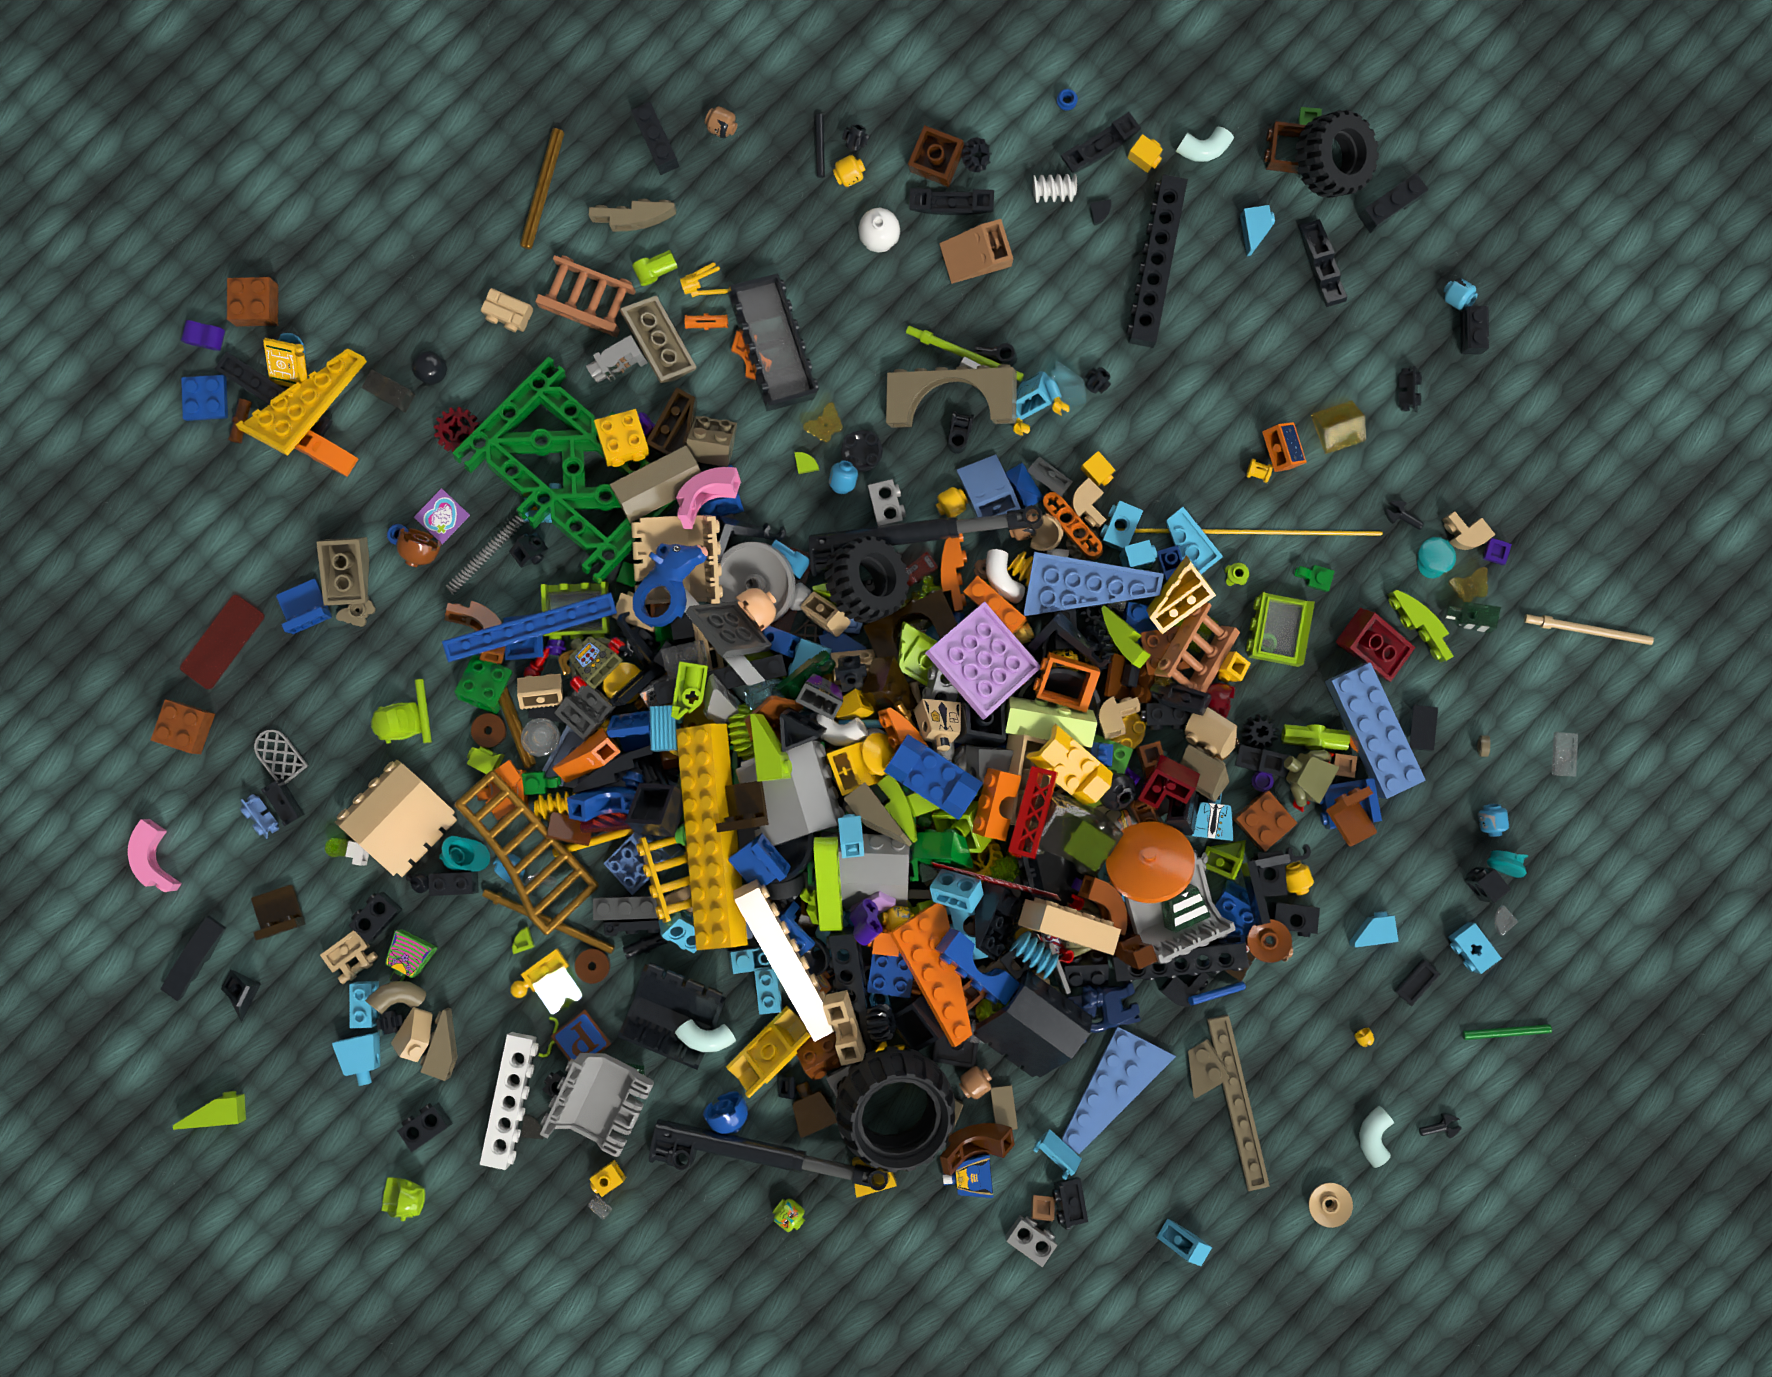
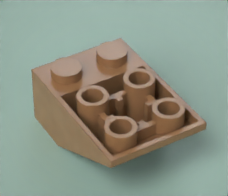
M1001 219L981 224L939 243L951 284L1011 267L1013 263V256Z

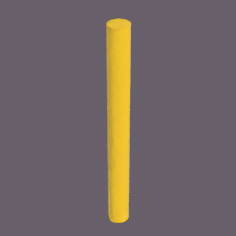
M628 826L591 837L589 846L575 843L564 846L569 852H574L631 835L635 831ZM555 848L552 849L553 856L557 857L559 853Z

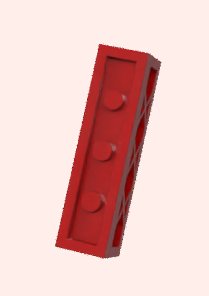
M1031 766L1008 850L1012 856L1036 858L1058 772ZM1043 774L1051 776L1049 785L1041 789L1040 785ZM1041 794L1045 800L1044 805L1035 810L1037 796ZM1036 816L1039 821L1038 827L1029 831L1031 818ZM1028 837L1033 842L1031 853L1023 851L1025 840Z

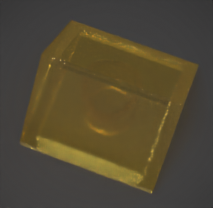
M1352 400L1311 414L1325 454L1366 440L1365 415Z

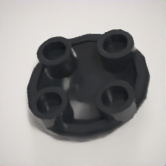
M864 430L846 435L841 448L843 461L851 462L859 472L869 471L877 466L883 453L882 444L877 435Z

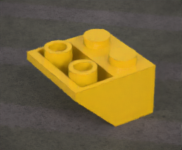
M861 742L827 754L842 796L850 794L864 782L871 786L883 779V776L868 773L859 748Z

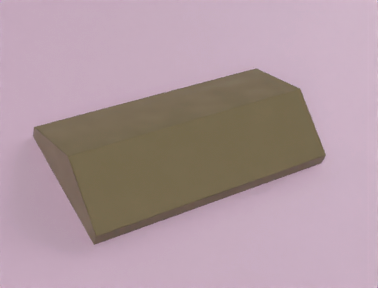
M657 295L620 309L660 383L676 381L696 370L697 367Z
M684 446L609 485L629 523L676 500L682 486L692 477L701 473L687 446Z

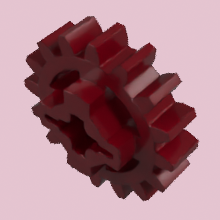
M451 407L448 414L442 411L444 416L442 419L436 418L439 425H434L433 427L438 430L434 437L440 439L437 443L440 446L445 445L444 449L446 451H450L452 448V452H454L463 443V440L469 437L481 425L479 422H475L477 420L475 415H471L468 409L463 413L461 407H458L456 412ZM464 418L468 420L470 427L465 426ZM459 427L461 428V431L454 433V430H458ZM445 434L450 435L451 443L446 439Z

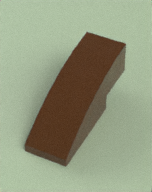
M1125 933V935H1119L1114 955L1125 964L1136 969H1142L1158 961L1153 945L1143 943L1139 934Z

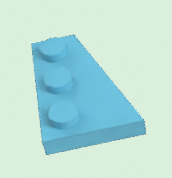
M1181 507L1165 520L1174 546L1178 545L1182 560L1187 555L1201 574L1223 557L1184 507Z

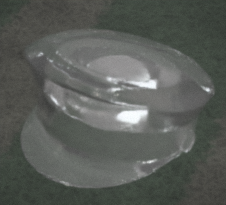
M545 718L531 720L521 733V744L524 750L530 755L537 757L552 753L560 741V732L557 726L551 720Z

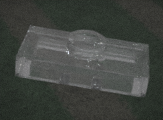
M1554 732L1552 775L1576 777L1578 734Z

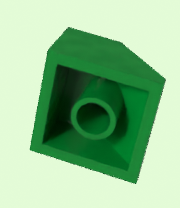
M926 829L925 832H917L913 859L935 869L937 868L931 862L957 869H973L974 864L966 839L957 834L956 830L944 829V832H938L937 830Z

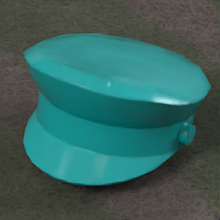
M1441 537L1427 539L1422 543L1417 553L1418 569L1427 578L1441 576L1443 573L1451 570L1456 562V552L1449 541Z
M1491 851L1487 865L1503 874L1521 878L1527 874L1523 863L1524 859L1529 855L1515 854L1507 851Z

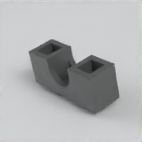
M651 895L593 898V920L658 918L655 907L658 905L656 899L652 898Z

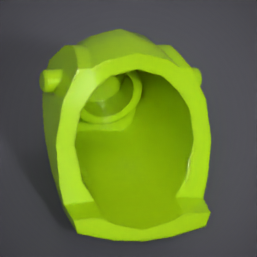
M409 702L378 707V710L373 713L371 721L373 732L378 736V739L385 740L386 744L391 743V740H405L422 733L417 704Z
M387 1177L381 1210L387 1212L390 1217H401V1221L418 1216L424 1207L425 1188L406 1179Z

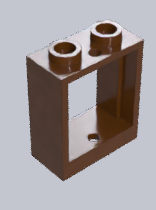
M1275 121L1272 128H1268L1266 141L1269 142V147L1265 150L1264 162H1267L1266 170L1299 174L1297 170L1299 167L1298 162L1275 160L1277 136L1299 138L1306 125Z

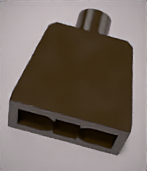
M808 1081L796 1085L800 1097L793 1100L792 1106L801 1138L837 1123L835 1109L821 1088L812 1092Z

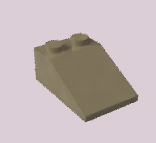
M367 537L317 541L324 606L367 603L369 575Z
M865 782L844 798L848 804L845 806L849 814L861 816V821L865 826L907 846L912 845V842Z

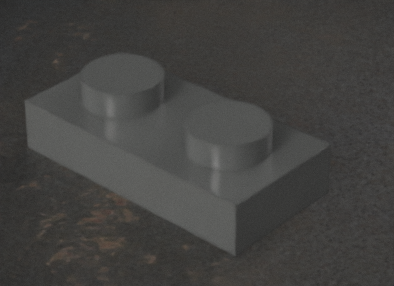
M1038 457L1028 469V472L1036 480L1044 483L1052 492L1057 493L1059 496H1062L1073 482L1041 457Z

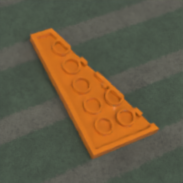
M934 902L889 933L952 1047H956L972 1036V1030L960 975L954 971L956 967L943 962L939 958L941 954L935 950L950 929L946 906Z

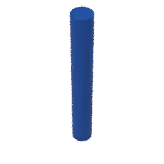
M1243 981L1191 996L1188 998V1002L1190 1005L1199 1004L1245 990L1246 985Z

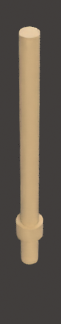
M1528 614L1524 616V623L1540 625L1541 628L1551 629L1552 627L1652 645L1654 638L1651 636L1556 620L1552 616L1543 615L1539 617Z

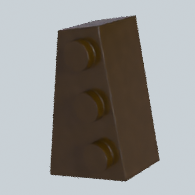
M676 387L646 440L648 448L666 456L687 446V437L694 422L697 409V400L694 396Z
M895 656L873 658L861 692L862 696L877 712L889 707L897 711L894 704L902 701L906 710H909L912 714L911 719L917 727L918 723L914 709L918 703Z

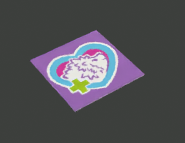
M441 488L414 518L443 544L470 514Z

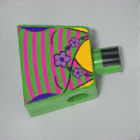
M403 929L396 930L385 962L387 966L394 969L389 980L392 982L403 981L406 975L412 978L417 976L438 947Z

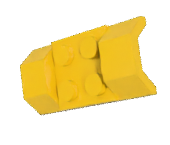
M1057 724L1053 726L1051 738L1039 751L1028 753L1026 756L1037 767L1058 772L1056 783L1083 805L1096 803L1111 787L1113 773Z
M786 1006L726 1068L739 1079L746 1089L745 1095L750 1098L798 1053L797 1050L811 1035L802 1019L790 1007Z

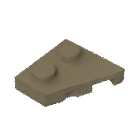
M1208 1039L1188 1051L1193 1096L1195 1099L1232 1077Z

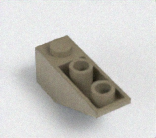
M446 1008L438 1013L435 1020L437 1027L435 1033L432 1032L430 1035L428 1053H424L420 1065L423 1066L421 1073L443 1081L451 1078L458 1058L451 1008Z

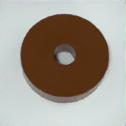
M491 713L478 716L471 726L473 740L482 747L492 748L500 745L507 734L504 720L500 716ZM490 726L492 733L488 735L486 728Z
M597 948L583 951L575 961L577 976L589 984L598 983L605 979L611 967L608 955ZM590 962L596 964L595 970L590 969Z

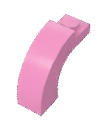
M718 467L709 469L695 475L682 486L676 498L680 506L678 509V519L681 520L684 529L693 528L698 510L707 501L719 497L736 498L741 483L737 468Z
M141 819L133 830L128 844L130 867L136 878L144 886L156 885L158 889L164 892L177 891L182 883L162 870L156 860L157 846L167 831L151 819Z

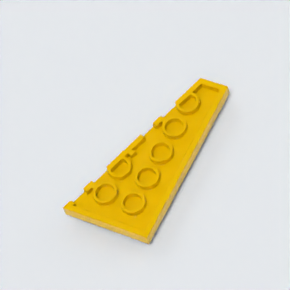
M347 348L328 361L326 367L317 373L313 371L308 375L309 378L301 384L297 382L270 401V405L261 411L257 409L252 413L253 416L245 422L241 420L235 425L239 430L288 456L367 362L365 357Z

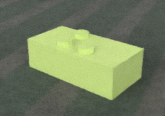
M1010 696L1007 699L1005 709L1006 733L1049 740L1052 728L1057 724L1081 746L1092 747L1097 726L1093 710H1087L1086 713L1059 704L1048 703V701L1039 698L1030 700Z

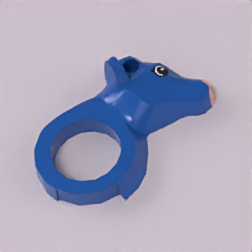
M661 543L656 549V554L653 552L649 554V557L655 562V566L643 579L633 595V610L635 616L642 623L649 627H663L672 623L677 616L682 618L687 603L683 579L697 565L706 560L708 556L707 549L702 545L685 546ZM658 586H665L671 596L669 608L663 615L651 618L645 609V599L652 589Z

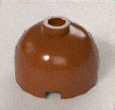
M402 528L396 542L397 551L401 558L406 560L405 563L412 567L430 564L440 551L441 541L438 540L436 543L431 540L433 536L426 532L412 528L409 529V532H404L405 528Z

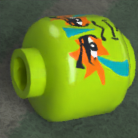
M791 1198L786 1201L782 1199L772 1212L774 1214V1222L786 1232L792 1231L793 1228L798 1230L805 1221L803 1218L804 1208Z

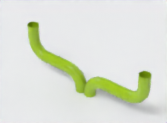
M550 1017L549 1020L555 1021L554 1034L557 1032L559 1022L556 1018ZM552 1040L546 1054L539 1053L538 1056L548 1057L555 1041Z

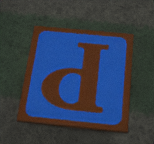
M586 1009L551 1035L569 1061L571 1058L575 1060L580 1053H600L611 1045V1042Z

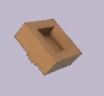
M1335 753L1333 765L1339 767L1336 776L1355 778L1357 756Z
M1033 1195L1031 1219L1053 1221L1055 1210L1053 1197Z

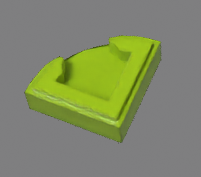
M794 452L798 474L819 471V466L813 457L803 452Z
M529 927L523 928L516 935L512 945L513 954L535 947Z

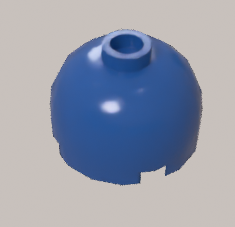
M733 1091L717 1097L720 1101L714 1105L712 1102L709 1103L704 1110V1118L712 1130L717 1133H737L741 1130L748 1117V1106L742 1094L740 1095L737 1091Z

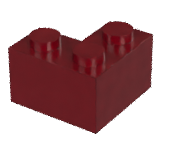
M1161 754L1143 783L1138 800L1158 809L1167 794L1187 804L1197 787L1200 773Z

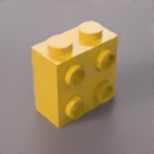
M636 409L594 420L607 467H619L626 461H640L649 455L647 442Z

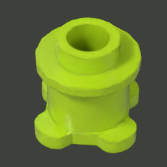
M1235 563L1226 566L1224 569L1227 574L1225 583L1228 586L1234 584L1244 585L1247 582L1249 570L1246 565ZM1235 571L1240 573V577L1235 575Z

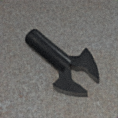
M1391 501L1388 503L1395 507L1398 513H1393L1389 509L1384 510L1386 517L1392 524L1397 519H1401L1418 530L1424 525L1422 521L1405 512L1404 506L1407 503L1404 501Z
M1441 1113L1443 1119L1440 1123L1420 1127L1419 1133L1421 1136H1426L1444 1131L1448 1138H1453L1460 1132L1462 1127L1455 1126L1449 1128L1447 1125L1451 1121L1460 1119L1451 1114Z

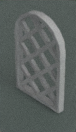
M266 730L256 738L254 751L259 761H261L275 781L279 780L275 774L281 775L283 780L284 775H288L290 777L284 781L287 784L309 766L282 732ZM269 732L276 733L275 740L268 739ZM279 735L282 736L285 741L279 740ZM259 740L265 741L264 749L258 748ZM268 741L275 742L274 750L267 749ZM278 743H285L284 751H277ZM288 745L294 752H288ZM258 751H263V758ZM266 752L274 753L273 761L266 760ZM277 753L284 754L283 762L276 761ZM287 754L294 755L293 763L286 762ZM297 757L303 764L297 763ZM266 763H272V769ZM275 764H283L282 772H275ZM286 765H293L292 773H285ZM296 766H303L297 772H295Z

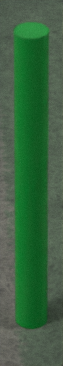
M1548 1024L1463 1031L1462 1034L1464 1040L1552 1033V1027Z

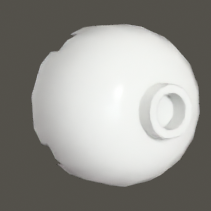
M873 208L867 211L860 220L858 227L859 239L870 251H888L890 247L898 242L900 235L899 221L888 209Z

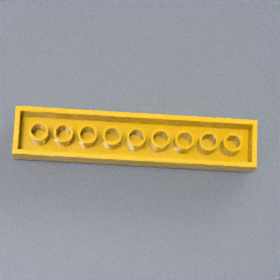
M704 724L676 729L696 950L748 945L746 920L737 906L733 894L734 890L742 887L741 874L729 862L730 856L739 850L737 830L717 832L716 823L725 822L724 818L729 817L725 786L733 785L727 724Z

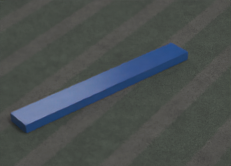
M607 593L442 641L448 662H452L617 614L612 594Z

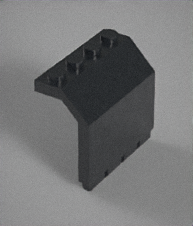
M1076 827L1041 837L1035 859L1015 856L1017 867L1021 869L1023 875L1020 878L1022 886L1057 894L1061 899L1060 901L1027 892V900L1034 901L1036 897L1066 906L1067 902H1074V898L1071 897L1072 894L1078 896L1079 891L1071 887L1075 877L1083 880L1084 875L1098 878L1096 869L1088 870L1089 867L1095 866L1091 848L1083 849V847L1090 845L1087 830L1079 831ZM1029 841L1024 844L1023 851L1031 853L1033 842ZM1033 930V932H1036L1041 937L1048 936L1047 934Z
M651 962L649 965L645 964L633 1003L617 1037L698 1070L705 1052L689 1048L678 1038L675 1031L691 1019L700 1029L706 1031L714 1030L726 997L722 996L723 992L709 987L707 990L704 988V984L690 978L688 981H685V976L668 970L666 973L664 972L665 968Z
M1028 969L1022 973L1019 990L1010 1003L979 1022L973 1035L985 1044L988 1043L989 1047L1000 1055H1004L1007 1060L1017 1067L1021 1066L1020 1069L1031 1077L1036 1075L1042 1077L1073 1059L1090 1034L1093 1017Z

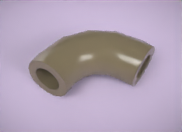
M393 981L380 986L365 1001L379 1013L383 1014L388 1007L395 1003H404L410 1008L418 1007L424 1001L426 991L409 981Z

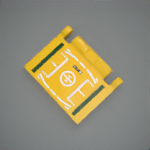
M264 338L269 380L275 384L291 387L297 382L301 384L308 379L302 344H292Z

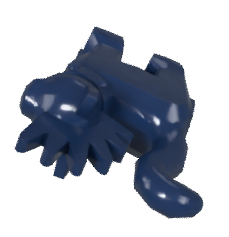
M1124 982L1123 986L1118 987L1109 986L1101 988L1099 986L1096 989L1086 985L1082 988L1081 995L1067 997L1093 1017L1096 1015L1097 1006H1101L1102 1020L1098 1023H1092L1090 1032L1093 1033L1103 1032L1108 1028H1114L1121 1024L1128 1025L1141 1021L1137 1002L1131 1003L1127 1008H1123L1121 999L1135 993L1132 982Z

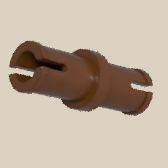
M238 399L235 416H232L231 419L233 424L230 436L228 437L229 441L242 443L244 432L239 430L235 424L241 420L243 422L248 420L252 402Z

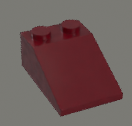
M1361 607L1336 640L1340 647L1361 663L1371 662L1374 671L1389 682L1393 680L1415 649L1409 641L1379 615Z

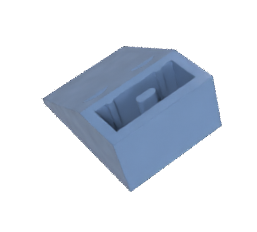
M997 455L957 469L975 518L1007 514V511L1021 509Z
M634 832L604 862V865L633 895L650 880L649 877L646 878L643 871V865L645 864L643 856H639L636 848L638 839L645 836L647 843L668 836L643 835ZM676 843L650 851L653 863L673 858L682 848Z

